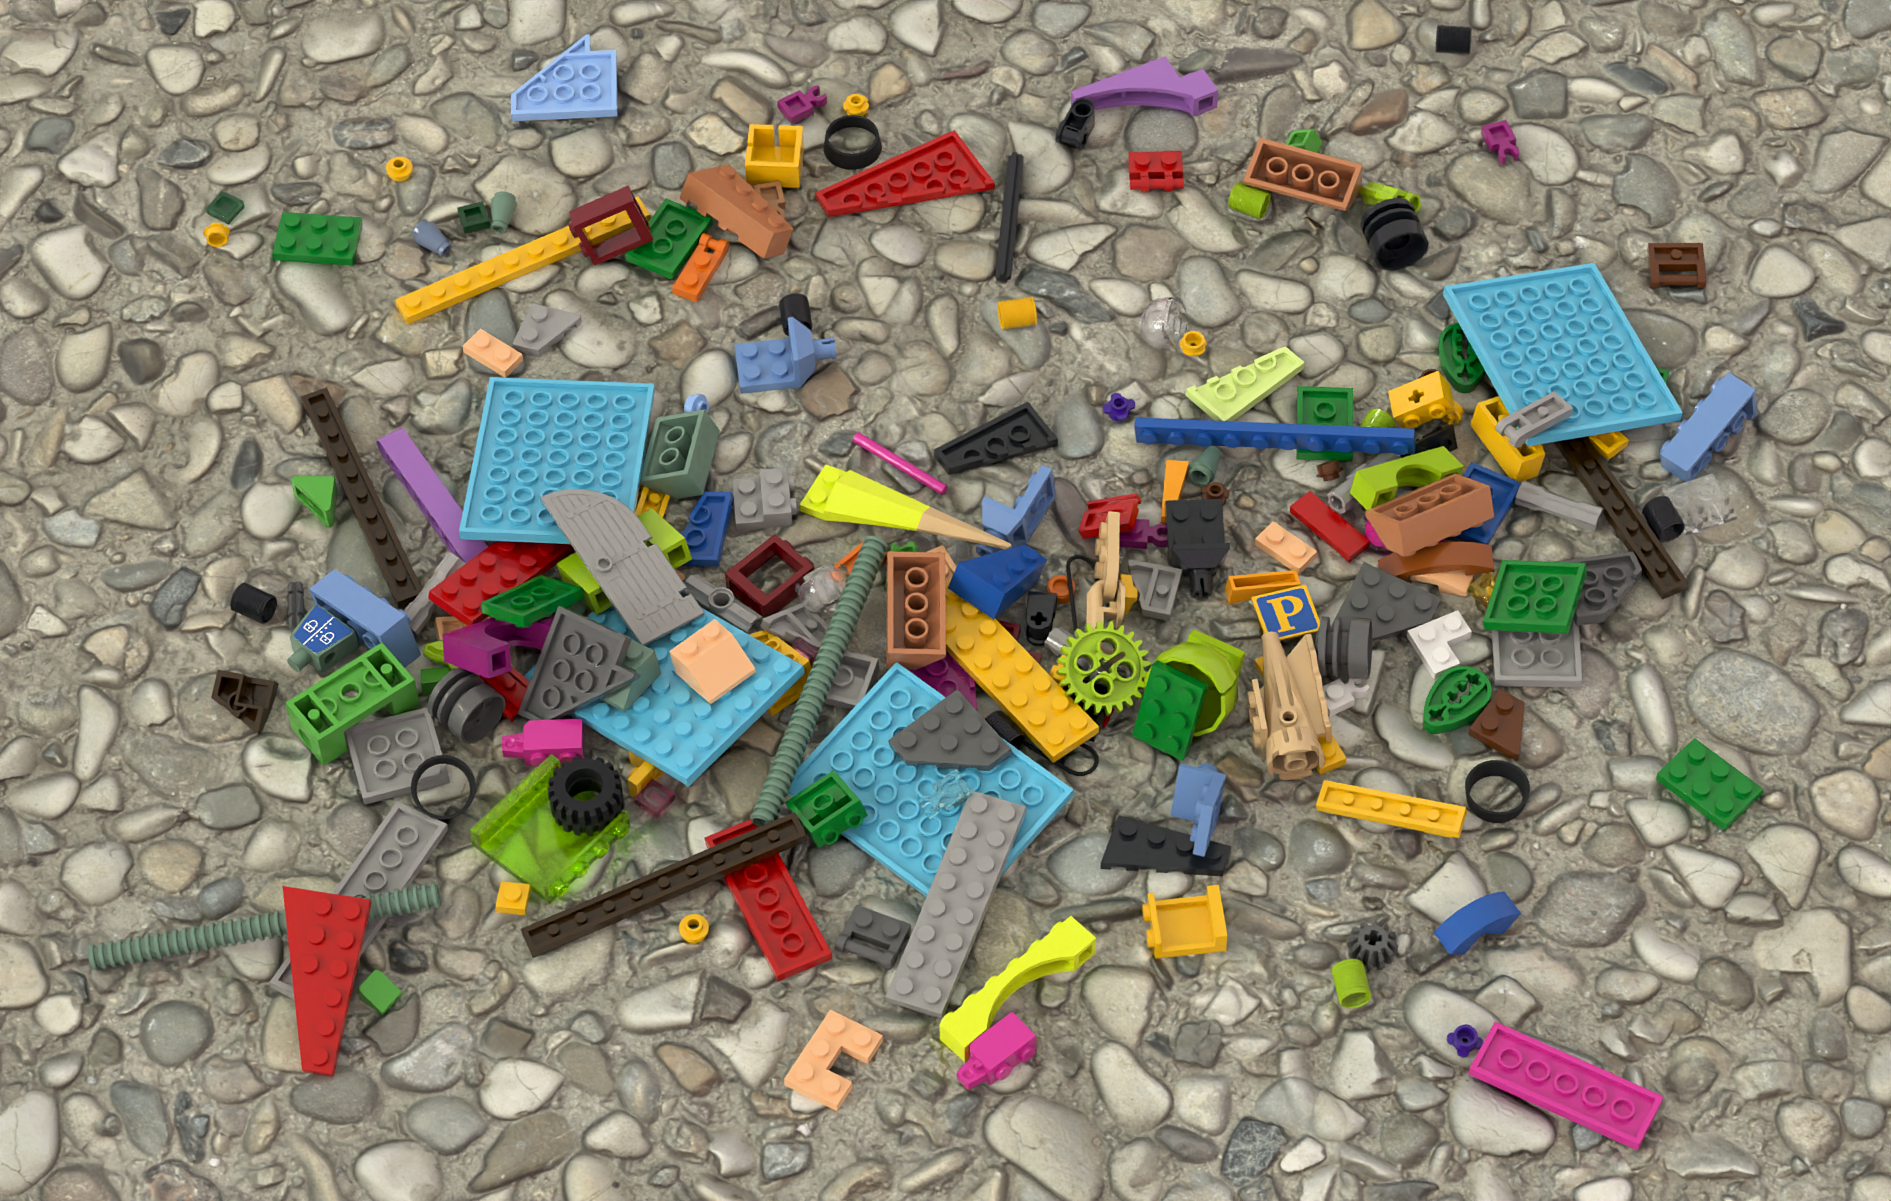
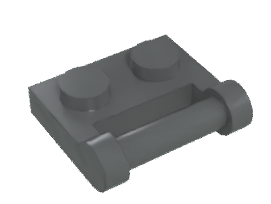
M856 905L842 933L839 934L836 940L835 950L842 953L845 951L881 963V967L891 970L911 932V924ZM852 938H856L864 942L876 945L878 947L887 949V951L883 952L878 949L869 947L867 945L855 942L852 940Z

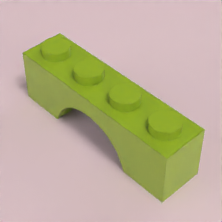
M1442 446L1356 471L1350 494L1366 510L1393 500L1398 487H1424L1455 473L1461 475L1464 466Z

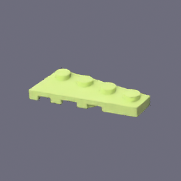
M1285 346L1255 359L1251 365L1246 367L1238 366L1231 369V373L1218 378L1215 376L1207 380V384L1197 388L1195 385L1187 388L1186 396L1213 420L1235 421L1304 369V362Z

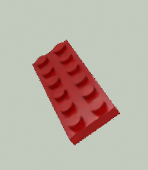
M495 541L429 591L428 599L466 626L481 622L489 616L482 613V602L539 575L545 574L556 563L570 555L574 548L571 544Z
M749 819L705 837V845L709 849L758 827ZM779 853L723 877L777 982L832 960V952Z

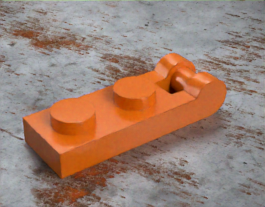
M703 233L698 246L672 287L673 294L698 302L725 258L730 242L724 239L718 241L713 239L712 235ZM712 249L715 250V252L711 254L708 253V250Z

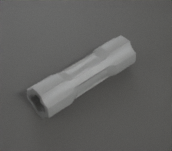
M1525 480L1522 481L1518 489L1515 501L1517 505L1534 511L1541 510L1567 519L1574 525L1594 532L1600 524L1604 509L1585 501H1576L1555 494L1542 486Z
M448 552L435 569L434 575L415 600L409 603L404 610L411 620L409 625L413 634H420L438 605L428 599L429 591L466 564L453 553Z

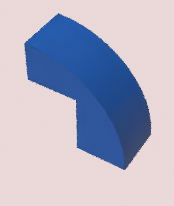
M1505 891L1488 894L1455 912L1434 931V934L1450 955L1465 954L1482 934H1504L1521 915V912Z

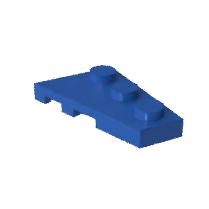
M732 492L703 493L689 516V523L683 532H679L685 537L692 560L681 566L719 567L734 501Z

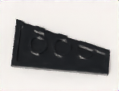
M1026 402L934 449V457L947 474L951 475L1058 446V438L1030 403Z
M1118 815L1101 860L1100 869L1111 870V867H1126V871H1138V868L1156 869V873H1168L1169 870L1183 871L1184 874L1223 877L1231 855L1232 846L1210 841L1204 857L1193 854L1195 842L1190 841L1191 835Z

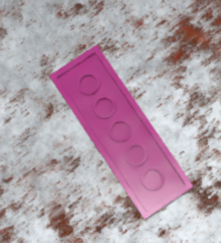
M1494 1022L1470 1066L1468 1074L1637 1151L1664 1096L1498 1022Z

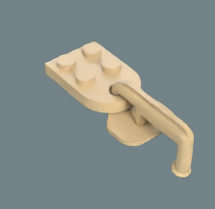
M1108 511L1106 522L1100 523L1099 539H1096L1095 556H1099V562L1095 564L1094 578L1099 579V581L1094 583L1086 597V624L1089 623L1093 629H1095L1098 621L1102 622L1104 628V619L1112 620L1114 630H1118L1122 625L1124 617L1125 585L1122 580H1118L1120 512ZM1103 603H1109V607H1103ZM1103 642L1100 643V649L1104 654H1113V650L1103 649ZM1124 653L1118 654L1109 663L1121 660L1125 656Z

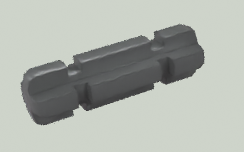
M299 581L288 584V625L290 632H293L305 617L303 584Z

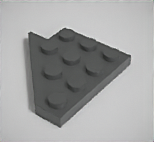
M558 606L518 714L530 720H557L638 680L641 674L622 666L632 638L566 607Z

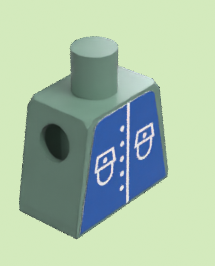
M316 603L290 635L294 654L287 659V662L296 672H300L308 663L318 671L323 672L359 648L356 632Z

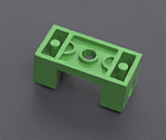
M383 643L378 644L286 702L291 728L323 766L348 751L344 731L382 707L386 706V710L394 716L410 712L420 706L415 679ZM348 691L358 692V695L354 698L344 697V694Z

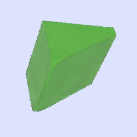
M1315 129L1292 131L1286 145L1318 153L1322 146V141Z
M448 666L421 669L423 695H430L438 682L450 672Z
M375 969L358 988L360 1000L382 1015L402 995V991L378 969Z

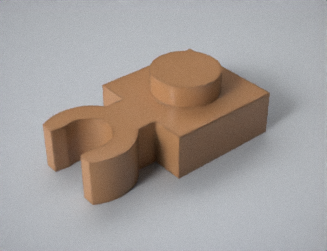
M780 180L753 185L754 190L785 219L783 209L786 208Z

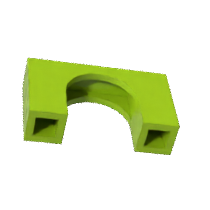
M652 508L637 516L652 536L651 540L645 542L646 546L650 547L657 544L674 569L692 560L685 537ZM576 552L556 563L562 581L583 588V599L581 601L596 615L613 606Z

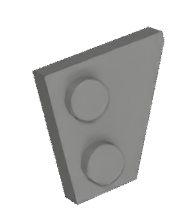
M532 303L512 344L513 349L521 353L540 357L549 350L551 345L562 340L564 333L572 326L577 328L581 325V315Z
M1129 559L1128 571L1132 576L1133 585L1138 591L1137 601L1141 615L1170 621L1182 579V569Z
M805 601L763 618L761 628L808 651L801 645L803 644L814 655L819 654L818 650L821 647V643L825 639L824 635L827 632L828 625Z

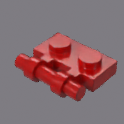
M1182 151L1128 152L1130 190L1149 192V189H1165V192H1173V189H1184Z

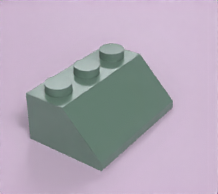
M705 409L656 418L642 468L640 480L642 486L678 499L703 495L720 431Z
M631 640L622 666L641 674L640 678L600 698V700L624 712L630 708L661 674L655 651L634 640Z

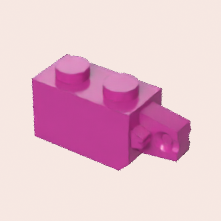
M582 719L530 720L524 725V733L502 737L503 757L525 759L526 766L535 767L562 765L561 763L566 760L570 763L573 761V757L579 756V759H584Z
M1011 1012L970 1043V1059L957 1071V1079L968 1090L984 1081L992 1085L997 1080L1005 1079L1015 1066L1021 1062L1029 1061L1034 1056L1036 1051V1035Z

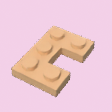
M830 1010L784 1078V1085L838 1111L853 1087L851 1081L829 1071L841 1052L869 1064L883 1042V1035Z

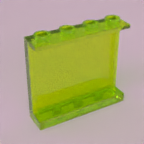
M552 754L470 829L472 845L521 883L530 884L531 890L549 904L557 897L563 896L568 890L569 885L577 878L583 877L588 871L589 866L595 860L604 857L609 847L616 840L624 838L630 829L629 812L626 809L600 833L598 831L593 832V836H587V833L577 836L574 835L573 830L568 833L563 830V825L558 826L555 822V817L551 813L548 782L550 777H554L553 771L556 768L561 769L560 760ZM585 791L573 798L587 801L596 796L590 791Z

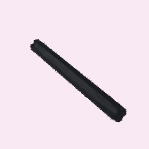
M1012 152V155L1008 156L995 274L996 280L1002 283H1007L1012 275L1024 161L1023 155L1017 152Z

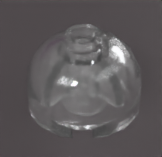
M1180 297L1157 298L1149 303L1144 310L1143 316H1140L1138 322L1139 330L1143 332L1145 340L1151 347L1160 351H1177V349H1181L1180 341L1187 333V322H1182L1181 313H1186V308Z
M833 564L817 568L803 577L805 583L801 587L798 583L795 586L796 594L804 608L819 616L834 617L833 613L836 610L841 595H843V589L850 575L848 568L844 564H840L842 569H835Z

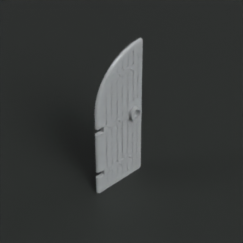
M585 489L561 490L540 497L541 502L638 643L646 646L705 614L692 594L684 598L680 595L681 592L687 589L686 585L657 544L650 547L646 546L645 542L651 540L652 536L636 514L626 505L606 494Z

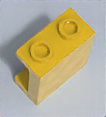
M1219 885L1207 886V893L1204 896L1155 901L1154 893H1147V904H1142L1144 922H1149L1150 930H1146L1148 948L1153 947L1155 959L1227 951V930Z

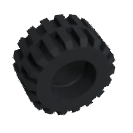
M585 755V759H579V756L573 757V761L570 763L567 760L561 763L562 768H556L553 771L554 777H550L548 782L551 813L555 817L557 825H563V830L568 833L573 830L574 835L581 836L582 833H587V836H593V832L598 831L599 834L606 832L605 827L607 826L612 828L615 825V819L619 820L622 816L621 810H624L622 782L618 771L614 770L610 762L604 764L603 758L597 757L594 760L589 755ZM585 791L599 793L598 796L587 801L573 798Z

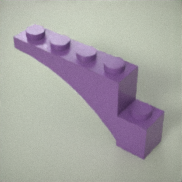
M1165 56L1071 91V105L1075 100L1085 98L1094 103L1095 110L1128 105H1148L1182 110L1197 116L1217 108L1218 89L1204 69L1179 77Z

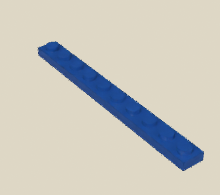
M1135 417L1134 423L1136 442L1145 444L1160 443L1175 446L1184 444L1202 447L1227 446L1229 448L1254 447L1256 449L1279 448L1284 450L1302 449L1316 452L1326 450L1342 453H1394L1397 455L1415 454L1416 450L1415 429L1139 417Z

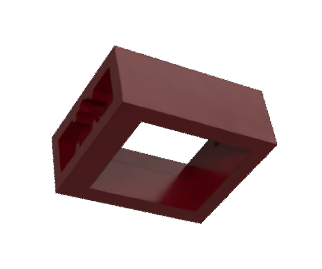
M629 185L569 211L572 221L568 223L569 229L574 238L579 237L581 240L579 246L584 257H590L594 266L654 240L650 225ZM626 210L635 228L593 245L585 227Z
M774 534L725 573L726 588L730 589L733 595L745 606L766 618L778 613L815 583V567L809 558L798 554L790 542L787 540L783 541ZM774 556H778L796 573L770 594L766 595L747 578Z

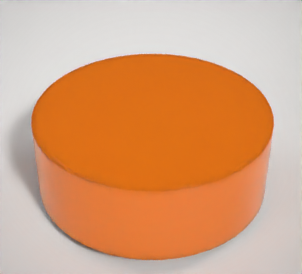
M1066 575L1054 576L1047 583V592L1057 593V604L1070 602ZM1072 580L1073 594L1075 596V583Z

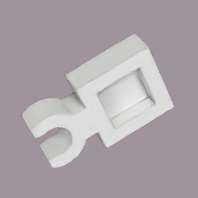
M1339 678L1324 685L1323 692L1327 702L1328 716L1331 717L1354 706V697H1366L1369 694L1370 687L1366 685L1358 688L1355 685L1361 683V679L1352 678L1346 684Z

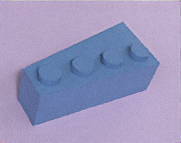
M1729 372L1723 379L1719 378L1713 384L1709 396L1697 403L1694 408V414L1690 419H1685L1679 425L1675 437L1671 441L1667 440L1661 447V466L1689 484L1711 461V453L1713 451L1720 452L1726 446L1729 435L1731 433L1737 435L1743 429L1742 423L1747 417L1752 420L1757 415L1756 389Z
M334 569L309 589L315 604H319L356 632L359 645L364 642L369 649H372L378 644L383 643L404 668L421 655L409 625L411 622L409 616L402 609L397 610L392 607L385 598L375 596L368 587L358 585L350 575H343Z

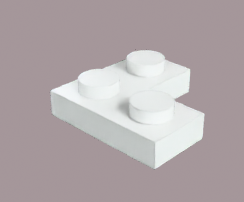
M1457 610L1408 630L1407 638L1435 680L1446 670L1460 666V662L1450 646L1470 639L1472 631Z

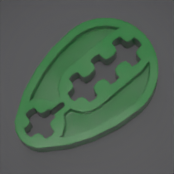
M1454 323L1446 327L1440 334L1438 356L1441 369L1447 381L1456 391L1465 394L1475 390L1483 380L1486 371L1468 339V360L1462 359L1461 345L1464 332L1459 323ZM1464 372H1466L1468 382H1464L1462 379Z
M1456 666L1446 670L1435 681L1426 698L1422 722L1424 729L1431 734H1441L1461 728L1477 719L1491 700L1492 687L1488 677L1480 670L1470 666ZM1475 681L1478 682V686H1477L1476 684H1473V685L1469 688V694H1468V695H1467V694H1463L1462 696H1460V701H1459V703H1457V702H1454L1453 704L1449 703V700L1455 701V700L1458 698V693H1459V691H1460V692L1466 691L1467 686H1468V682H1469V683H1474ZM1431 717L1433 719L1441 717V722L1439 720H1435L1434 722H1432Z

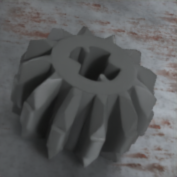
M1376 919L1372 922V925H1368L1363 920L1360 928L1353 927L1351 936L1347 939L1348 956L1350 959L1362 961L1363 964L1367 965L1369 972L1373 966H1377L1382 971L1385 963L1392 964L1394 955L1398 952L1397 936L1395 932H1389L1387 923L1380 927Z

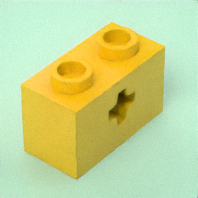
M1439 371L1388 391L1393 418L1405 429L1417 428L1424 423L1442 418L1446 414L1455 411L1450 384Z

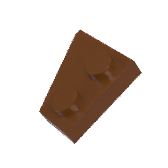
M1499 689L1469 728V735L1517 761L1520 755L1525 702Z

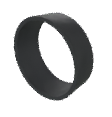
M858 115L843 116L833 121L826 130L824 154L833 165L847 170L862 169L874 163L881 154L882 144L878 129L871 120ZM849 127L868 130L876 137L870 148L854 154L836 150L830 144L829 138L835 132Z
M438 755L425 760L416 769L411 781V793L415 804L422 812L437 819H450L462 814L471 805L476 792L475 777L469 766L462 760L449 755ZM437 764H450L459 768L467 777L470 786V794L465 806L457 813L449 816H438L428 812L421 805L417 796V784L421 775L428 768Z
M1502 760L1482 762L1476 765L1467 775L1465 781L1467 804L1470 810L1484 821L1491 823L1511 821L1522 812L1530 794L1529 780L1519 767L1510 762ZM1489 776H1500L1511 780L1518 786L1522 794V803L1509 811L1493 812L1477 805L1471 798L1470 791L1473 785L1480 779Z

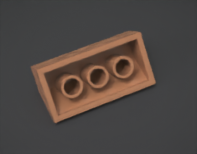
M1259 138L1243 179V184L1347 211L1355 203L1361 187L1363 165Z
M1456 473L1365 511L1367 519L1385 547L1390 551L1398 553L1400 556L1414 555L1421 548L1435 546L1442 539L1458 536L1461 534V531L1470 527H1479L1484 524V521L1494 518L1490 486Z
M888 551L886 566V670H889L896 662L907 670H917L946 657L945 553Z

